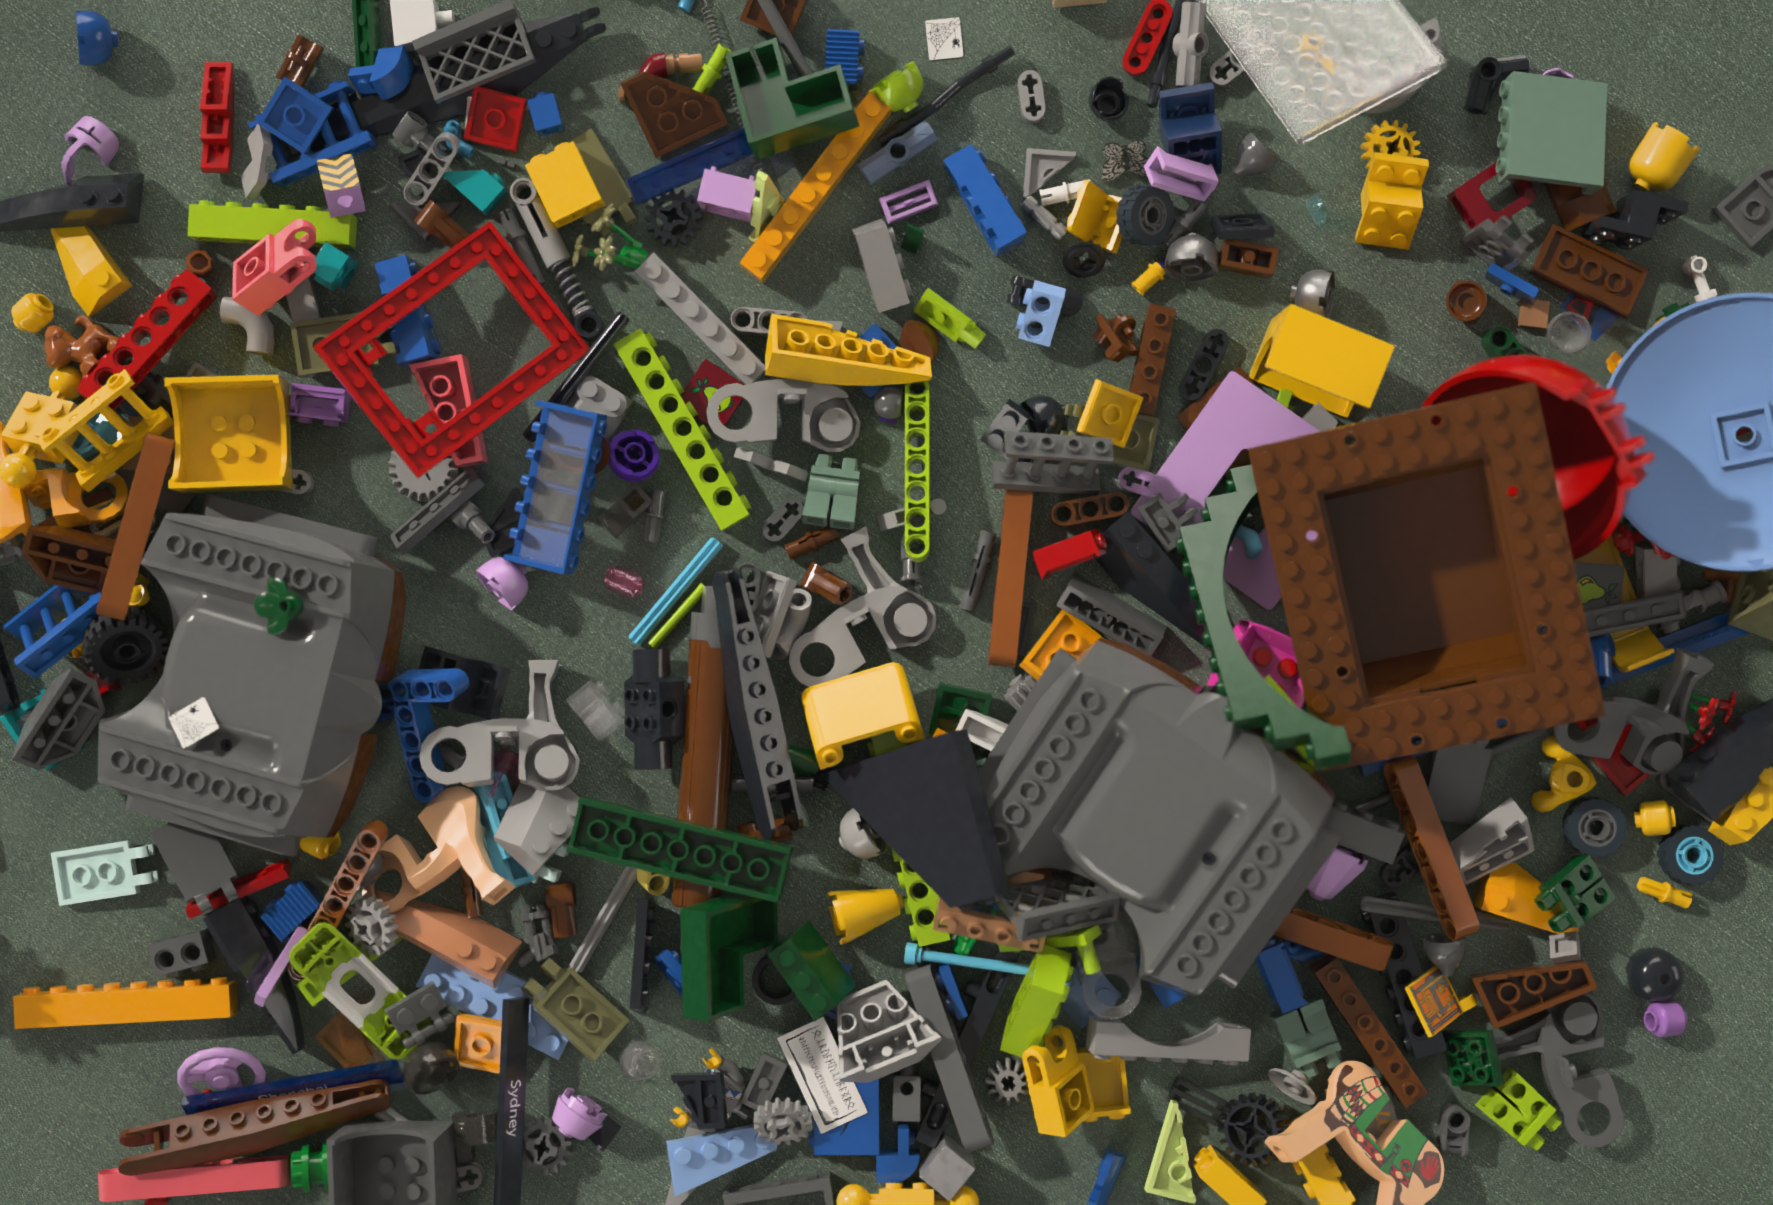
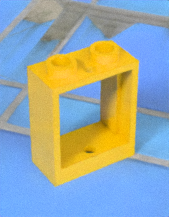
M1211 1144L1207 1148L1200 1149L1195 1155L1193 1166L1199 1177L1229 1205H1265L1267 1203L1259 1188Z

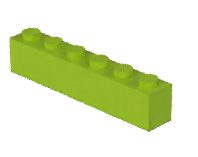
M200 200L199 204H189L187 236L195 241L256 244L269 233L275 236L292 221L303 219L312 223L316 228V242L311 247L322 248L324 243L327 242L338 249H356L357 217L353 214L331 218L329 211H322L321 207L306 206V210H296V207L292 205H279V209H274L262 203H253L252 207H242V203L226 202L225 206H218L216 202ZM297 232L295 234L296 239L299 240L307 232Z

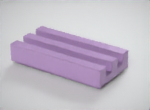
M929 180L879 198L888 225L939 205ZM926 188L928 191L893 206H887L888 202ZM931 199V202L891 216L892 212L923 200Z

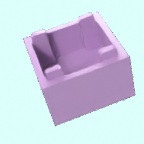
M712 166L711 170L704 169L697 202L702 211L751 222L753 199L755 196L760 197V191L754 189V176L750 175L749 179L717 172L716 167Z

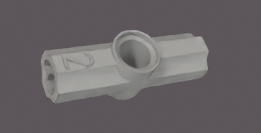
M1182 3L1180 33L1176 34L1173 39V51L1178 56L1175 86L1186 87L1198 85L1200 82L1201 59L1206 55L1209 48V40L1204 33L1206 3Z

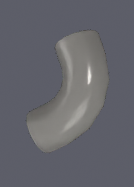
M223 297L220 305L221 322L240 325L246 330V352L261 356H273L275 346L274 327L267 313L264 311L257 316L233 301L232 297Z
M794 589L771 657L777 660L786 659L794 642L801 636L806 626L812 604V597L806 590Z

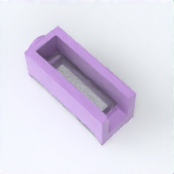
M1158 146L1144 165L1151 186L1204 202L1210 193L1215 190L1219 182L1212 164L1205 165L1166 153Z

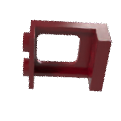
M1496 161L1452 191L1447 197L1471 230L1486 219L1496 223L1503 215L1510 218L1538 199L1535 196L1536 191L1533 185L1527 180L1508 178L1520 198L1501 211H1494L1481 193L1480 186L1498 174L1496 173Z

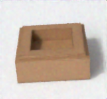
M1521 300L1518 326L1546 329L1550 302L1535 300L1533 305Z

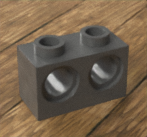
M208 928L159 940L148 945L155 976L165 974L166 979L183 974V969L190 967L192 972L208 968V963L216 959ZM192 945H196L200 949V957H195L192 954ZM166 952H170L174 956L173 964L167 962Z

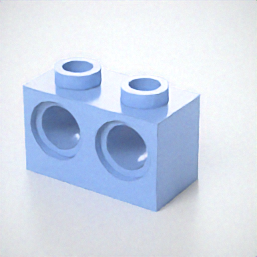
M1035 280L1033 288L1026 289L1023 304L1027 305L1026 312L1019 313L1016 328L1020 329L1019 339L1050 347L1063 304L1065 288ZM1046 297L1050 302L1048 304H1040L1036 299ZM1037 321L1042 324V327L1035 329L1029 323Z

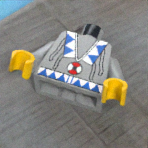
M710 1048L709 1051L713 1057L711 1059L702 1058L707 1066L704 1072H724L727 1116L729 1118L733 1112L747 1119L752 1108L740 1103V1097L746 1085L743 1083L744 1078L734 1061L719 1055L714 1048ZM686 1106L684 1108L688 1110L686 1112L680 1107L674 1108L673 1111L680 1116L677 1119H670V1121L676 1127L680 1128L685 1125L697 1126L692 1112Z

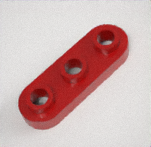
M1152 0L1147 5L1122 59L1123 70L1128 75L1140 76L1147 70L1172 17L1173 11L1168 1ZM1155 11L1161 12L1162 18H1155L1153 13ZM1148 35L1151 38V42L1145 43L1142 40V36ZM1136 59L1140 65L1133 67L1130 61Z

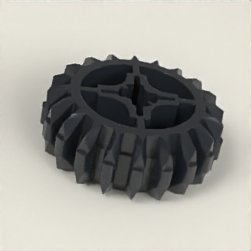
M1249 1092L1248 1097L1245 1094L1238 1095V1100L1231 1099L1229 1101L1231 1108L1224 1107L1222 1109L1227 1117H1220L1218 1119L1221 1123L1225 1124L1224 1127L1217 1130L1219 1133H1225V1138L1220 1140L1222 1144H1229L1225 1152L1227 1154L1235 1152L1233 1156L1234 1161L1242 1159L1244 1166H1249L1252 1162L1254 1168L1260 1167L1261 1162L1264 1166H1268L1271 1164V1159L1273 1161L1279 1160L1268 1146L1259 1153L1255 1152V1148L1259 1146L1261 1139H1267L1269 1136L1280 1134L1289 1127H1284V1122L1288 1121L1289 1117L1280 1116L1284 1107L1277 1106L1274 1108L1276 1100L1274 1098L1267 1100L1264 1093L1259 1094L1257 1097L1255 1092ZM1254 1107V1111L1250 1113L1247 1121L1238 1120L1244 1110ZM1266 1115L1271 1121L1272 1129L1266 1125ZM1254 1125V1128L1262 1133L1255 1134V1131L1246 1126ZM1237 1130L1243 1135V1144L1239 1140Z

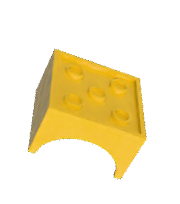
M1290 304L1271 319L1248 377L1254 382L1280 391L1282 388L1292 391L1291 397L1311 405L1319 403L1328 412L1348 418L1354 403L1366 409L1371 407L1395 346Z
M279 375L165 378V387L169 392L175 431V460L172 477L168 480L169 489L182 494L293 490L290 416L288 415V412H290L289 383Z

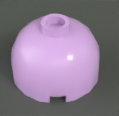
M503 557L490 559L476 570L477 577L486 589L500 598L498 601L510 611L525 598L528 592V581L524 575L527 573V570L522 564L503 560Z

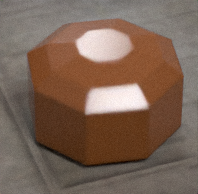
M194 250L187 255L186 269L199 278H205L212 273L213 259L206 251Z

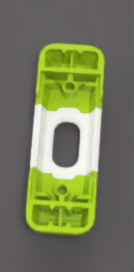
M324 922L317 924L291 949L289 961L293 968L323 994L389 1058L394 1060L403 1059L417 1046L416 1044L410 1049H406L402 1040L411 1035L409 1030L398 1034L384 1010L406 997V995L333 925ZM353 970L358 972L374 987L375 995L370 1002L359 1004L342 989L340 979L347 971ZM426 1018L416 1024V1026L420 1030L430 1024L431 1021L429 1018Z

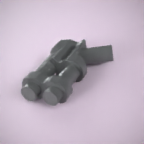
M546 903L536 905L537 911H532L531 906L521 908L522 914H519L520 922H524L526 935L523 936L524 942L529 944L530 947L526 953L517 959L522 968L535 958L537 961L547 960L551 957L550 955L558 954V944L555 943L550 919L551 910L547 908ZM541 918L543 932H536L534 919Z

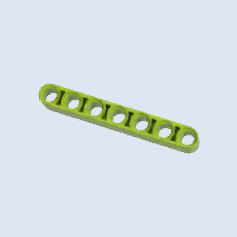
M928 381L905 384V550L907 557L917 563L926 560L930 553V389ZM914 385H921L925 388L924 392L919 395L911 393L910 389ZM914 411H921L925 414V417L920 421H914L910 418V415ZM914 437H921L925 443L923 446L916 448L910 444V441ZM915 463H921L925 469L920 474H914L910 471L911 466ZM922 490L925 496L923 499L915 501L910 497L912 491ZM914 516H921L924 518L925 523L921 527H913L910 524V520ZM916 542L922 543L925 546V550L921 554H914L910 551L911 545Z

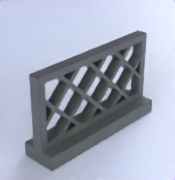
M512 0L504 1L412 41L415 51L419 54L430 89L437 104L536 62L521 22L520 12ZM515 23L517 30L513 39L503 36L505 28ZM486 35L493 37L488 49L478 46L481 37ZM499 40L510 43L505 55L494 52ZM460 46L468 47L463 60L453 56L456 48ZM516 46L525 49L526 57L519 60L510 58ZM475 50L485 54L480 66L469 62ZM437 56L444 58L439 70L431 68L428 60ZM491 56L502 60L498 69L493 71L486 69ZM450 60L461 64L455 77L445 73ZM466 67L477 70L472 80L465 81L461 79ZM442 77L451 80L452 83L449 89L439 93L437 87Z
M1069 873L1009 886L1011 892L1000 895L1001 901L995 902L1017 927L1016 936L1021 942L1116 921L1121 898L1111 892L1107 893L1100 885L1084 876ZM1083 881L1087 886L1077 884L1074 882ZM1051 887H1058V888H1062V889H1064V890L1061 891V890L1053 889V888H1051ZM1070 890V891L1078 892V893H1081V894H1083V895L1080 896V895L1068 893V891ZM1028 892L1038 893L1040 896L1032 895ZM1045 895H1046V896H1050V897H1054V898L1059 899V901L1052 900V899H1048V898H1044V897H1045ZM1005 897H1010V898H1014V899H1017V900H1016V901H1012V900H1008V899H1004V898H1005ZM1021 901L1033 903L1035 906L1023 904Z

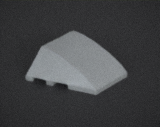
M887 980L847 995L837 1005L840 1082L869 1083L920 1062L942 1040L941 1036L926 1024L922 1016L918 1015L908 1005L903 996Z

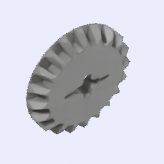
M395 450L391 452V458L388 462L389 475L393 485L407 498L421 502H428L457 478L459 466L455 465L451 455L427 472L429 477L425 474L419 479L414 476Z

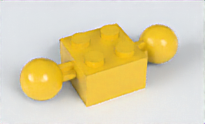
M66 366L62 369H55L49 378V387L52 391L50 397L31 392H25L1 434L13 451V454L6 456L0 463V477L8 486L23 488L34 481L37 474V468L33 461L34 458L63 464L66 457L56 447L46 454L37 438L41 436V433L47 427L54 426L77 408L74 402L67 401L76 399L81 395L76 390L82 379V373L77 368ZM76 430L65 441L72 447L80 432Z
M903 1182L886 1183V1187L879 1189V1194H871L859 1184H849L840 1190L837 1196V1205H979V1197L975 1190L966 1185H962L952 1199L948 1201L941 1194H936V1190L930 1188V1185L926 1182H914L913 1188L903 1187Z

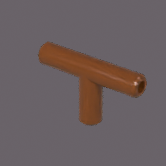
M1704 569V579L1724 581V589L1727 594V602L1725 603L1732 604L1735 585L1738 582L1740 572Z

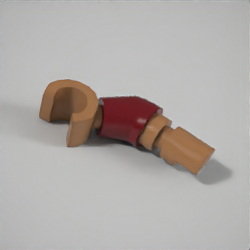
M665 52L653 54L646 59L638 74L646 71L662 78H668V75L675 74V71H680L681 74L702 72L701 53L690 55L688 53L678 54L679 57H673V54L665 55ZM622 86L618 90L621 104L626 101V95Z

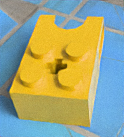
M1055 1025L1051 1028L1049 1035H1045V1047L1031 1045L1023 1052L1022 1061L1039 1133L1067 1137L1095 1109L1085 1064L1079 1061L1074 1036L1067 1027ZM1057 1035H1058V1036L1062 1039V1041H1063V1046H1062V1047H1060V1045H1059V1040H1058Z

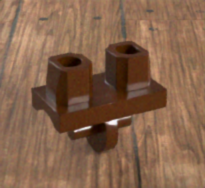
M298 34L290 51L286 52V58L276 77L280 80L288 77L304 88L324 48Z
M1099 314L1095 318L1099 327L1092 336L1101 345L1107 346L1109 342L1112 343L1105 351L1107 358L1119 363L1126 354L1135 357L1139 352V349L1131 339L1134 336L1133 330L1136 327L1135 319L1130 315L1122 316L1121 314L1113 319H1106L1103 314Z

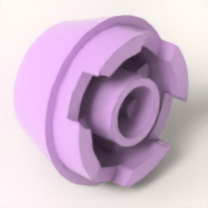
M567 1087L564 1093L558 1096L552 1120L559 1126V1131L565 1136L585 1140L603 1126L602 1122L607 1114L604 1112L600 1113L602 1107L586 1095L584 1097L580 1095L575 1096L573 1095L575 1090Z

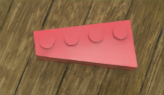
M459 354L409 364L430 410L433 409L444 424L476 401L469 361L464 355ZM483 432L451 455L456 466L464 468L489 463Z

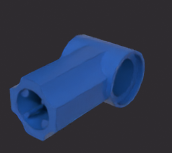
M1610 633L1589 637L1600 688L1607 687L1613 681L1612 657H1615L1616 649Z

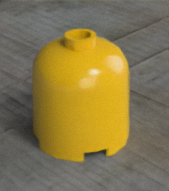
M1657 122L1653 123L1628 163L1629 172L1636 180L1634 185L1644 192H1649L1650 189L1658 192L1671 189L1699 154V146L1694 145L1692 148L1687 144L1690 138L1673 127L1666 125L1664 129H1660Z

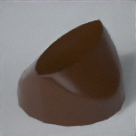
M1458 279L1447 293L1446 307L1449 313L1457 320L1469 324H1476L1484 314L1487 296L1482 286L1471 280Z
M907 320L901 331L900 347L928 356L931 362H933L939 351V338L937 333L927 324L920 321Z

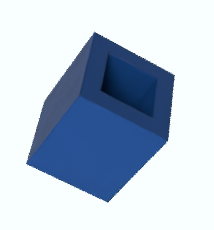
M540 92L533 95V99L527 100L535 130L540 137L566 130L558 100L554 93Z

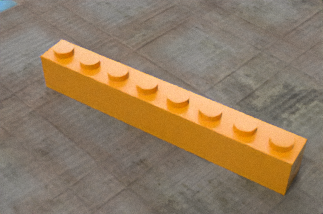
M868 92L855 110L860 127L838 133L739 262L742 269L762 284L765 282L891 116V106L885 105L873 92Z
M227 977L211 978V982H201V978H191L184 980V983L174 984V980L157 981V985H147V981H137L125 987H121L119 982L104 984V988H94V984L78 985L77 989L67 990L66 985L50 987V991H40V987H28L23 989V993L13 996L15 1029L229 1018L238 1013L237 980L228 981Z

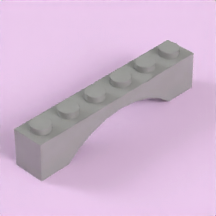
M655 253L635 270L638 277L716 354L744 385L759 382L765 376V365Z
M1088 1016L1086 1049L1094 1054L1095 1058L1104 1060L1110 1059L1112 1055L1120 1056V1059L1135 1061L1136 1057H1146V1060L1153 1062H1162V1058H1171V1061L1177 1063H1187L1188 1059H1197V1062L1202 1064H1213V1060H1221L1223 1064L1238 1065L1239 1061L1248 1062L1251 1029L1242 1024L1215 1023L1207 1030L1193 1037L1179 1041L1163 1042L1136 1035L1116 1018Z

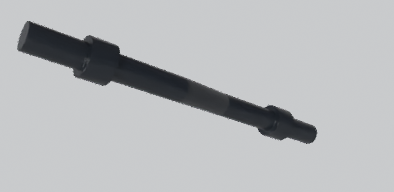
M1176 0L1162 43L1155 73H1152L1149 83L1151 89L1147 106L1150 108H1157L1159 91L1165 88L1167 80L1165 73L1173 47V39L1181 23L1182 3L1187 2V0Z
M1009 45L994 56L989 55L982 59L980 65L955 80L931 103L905 120L901 118L895 122L894 127L877 137L882 147L892 139L904 135L912 127L936 113L961 89L987 72L991 74L999 69L998 65L1015 55L1012 47Z

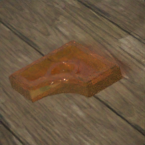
M341 1011L314 1037L352 1075L373 1055L367 1045L365 1034Z

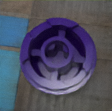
M641 430L625 431L616 435L609 443L610 460L608 465L620 479L631 482L643 481L651 477L657 470L660 462V453L654 439L649 434Z

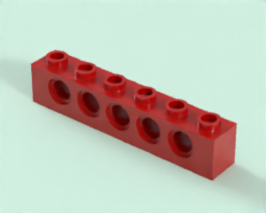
M188 269L182 274L176 275L166 292L159 294L154 299L153 306L146 314L143 313L136 319L134 327L128 333L119 337L115 348L109 354L107 353L100 358L98 366L91 374H87L81 379L76 390L87 400L103 387L104 381L107 378L121 373L125 369L135 383L130 387L133 391L217 298L213 289ZM180 298H188L183 305H176ZM169 317V321L166 324L158 325L160 319ZM151 337V341L147 345H140L143 338ZM133 357L129 365H122L125 358ZM120 395L108 406L115 411L125 399Z

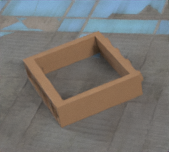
M1041 868L1023 872L1008 879V884L1013 886L1051 878L1052 870ZM1028 892L1029 894L1040 896L1038 893ZM938 896L933 930L1038 953L1042 952L1046 937L1021 942L1016 936L1017 927L1009 918L972 910L963 911L959 907L950 908Z

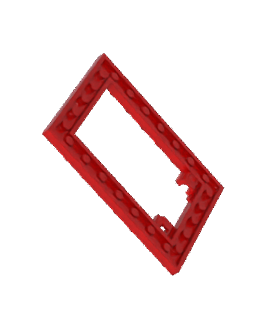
M491 221L313 346L316 353L417 479L421 478L579 361L590 348ZM483 261H486L551 346L445 424L433 409L413 423L409 417H404L372 376L374 373L370 366L376 360L382 359L388 354L377 340V337ZM370 344L373 349L365 354L362 348ZM433 424L437 430L429 435L425 428Z

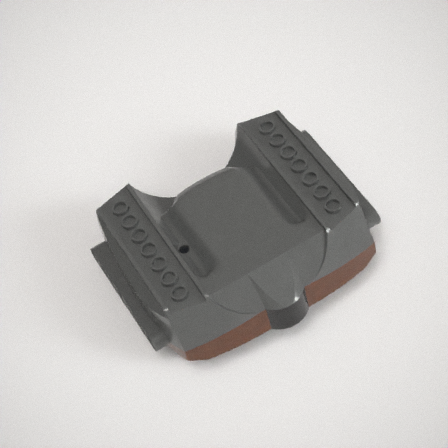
M207 493L200 515L166 513L141 564L158 580L168 598L173 616L174 635L167 653L163 675L150 694L136 707L124 713L100 719L97 781L127 794L128 797L125 805L127 810L286 856H297L301 838L334 837L349 817L358 798L370 765L378 734L383 732L394 720L393 694L388 688V684L393 679L401 642L406 592L403 572L374 555L379 538ZM270 578H280L285 581L289 591L300 595L304 602L302 613L296 618L291 619L288 629L279 634L268 633L267 618L259 616L253 606L257 596L268 592L267 581ZM204 697L219 728L188 747L183 748L169 717Z
M1100 638L1077 658L1060 648L978 771L1007 880L1023 872L1041 868H1058L1084 876L1100 885L1109 893L1111 892L1121 898L1120 904L1131 917L1139 938L1141 956L1138 978L1190 996H1199L1217 978L1234 989L1338 845L1341 837L1325 827L1335 794L1321 776L1293 750L1288 748L1274 751L1272 743L1267 742L1265 739L1263 727L1241 729L1234 727L1233 721L1227 722L1223 707L1228 706L1226 696L1219 695L1216 685L1201 686L1156 658L1126 644L1105 638Z

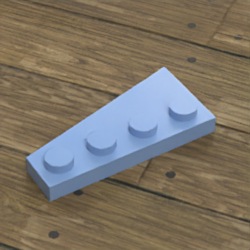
M754 1124L666 1141L674 1196H678L777 1150L776 1142L773 1140L766 1142V1136L759 1138L758 1131H754Z

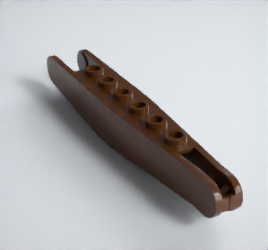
M375 1079L361 1083L251 1100L129 1128L122 1131L119 1135V1141L122 1145L138 1147L154 1144V1151L122 1159L118 1164V1170L121 1174L134 1176L232 1159L260 1152L366 1115L387 1110L391 1105L390 1085L385 1080ZM170 1141V1147L164 1149V1142Z

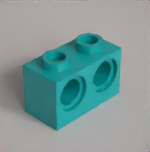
M325 242L316 256L317 268L314 271L316 275L313 279L332 291L336 287L344 291L361 264Z

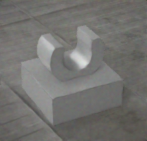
M1576 931L1549 935L1550 959L1554 964L1581 960L1580 938Z

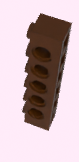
M1328 954L1310 966L1309 969L1397 1100L1407 1108L1428 1094L1339 959L1334 955Z

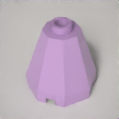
M1338 844L1308 885L1309 895L1320 901L1324 899L1331 900L1365 869L1369 861L1367 855L1363 853L1358 855L1354 850Z

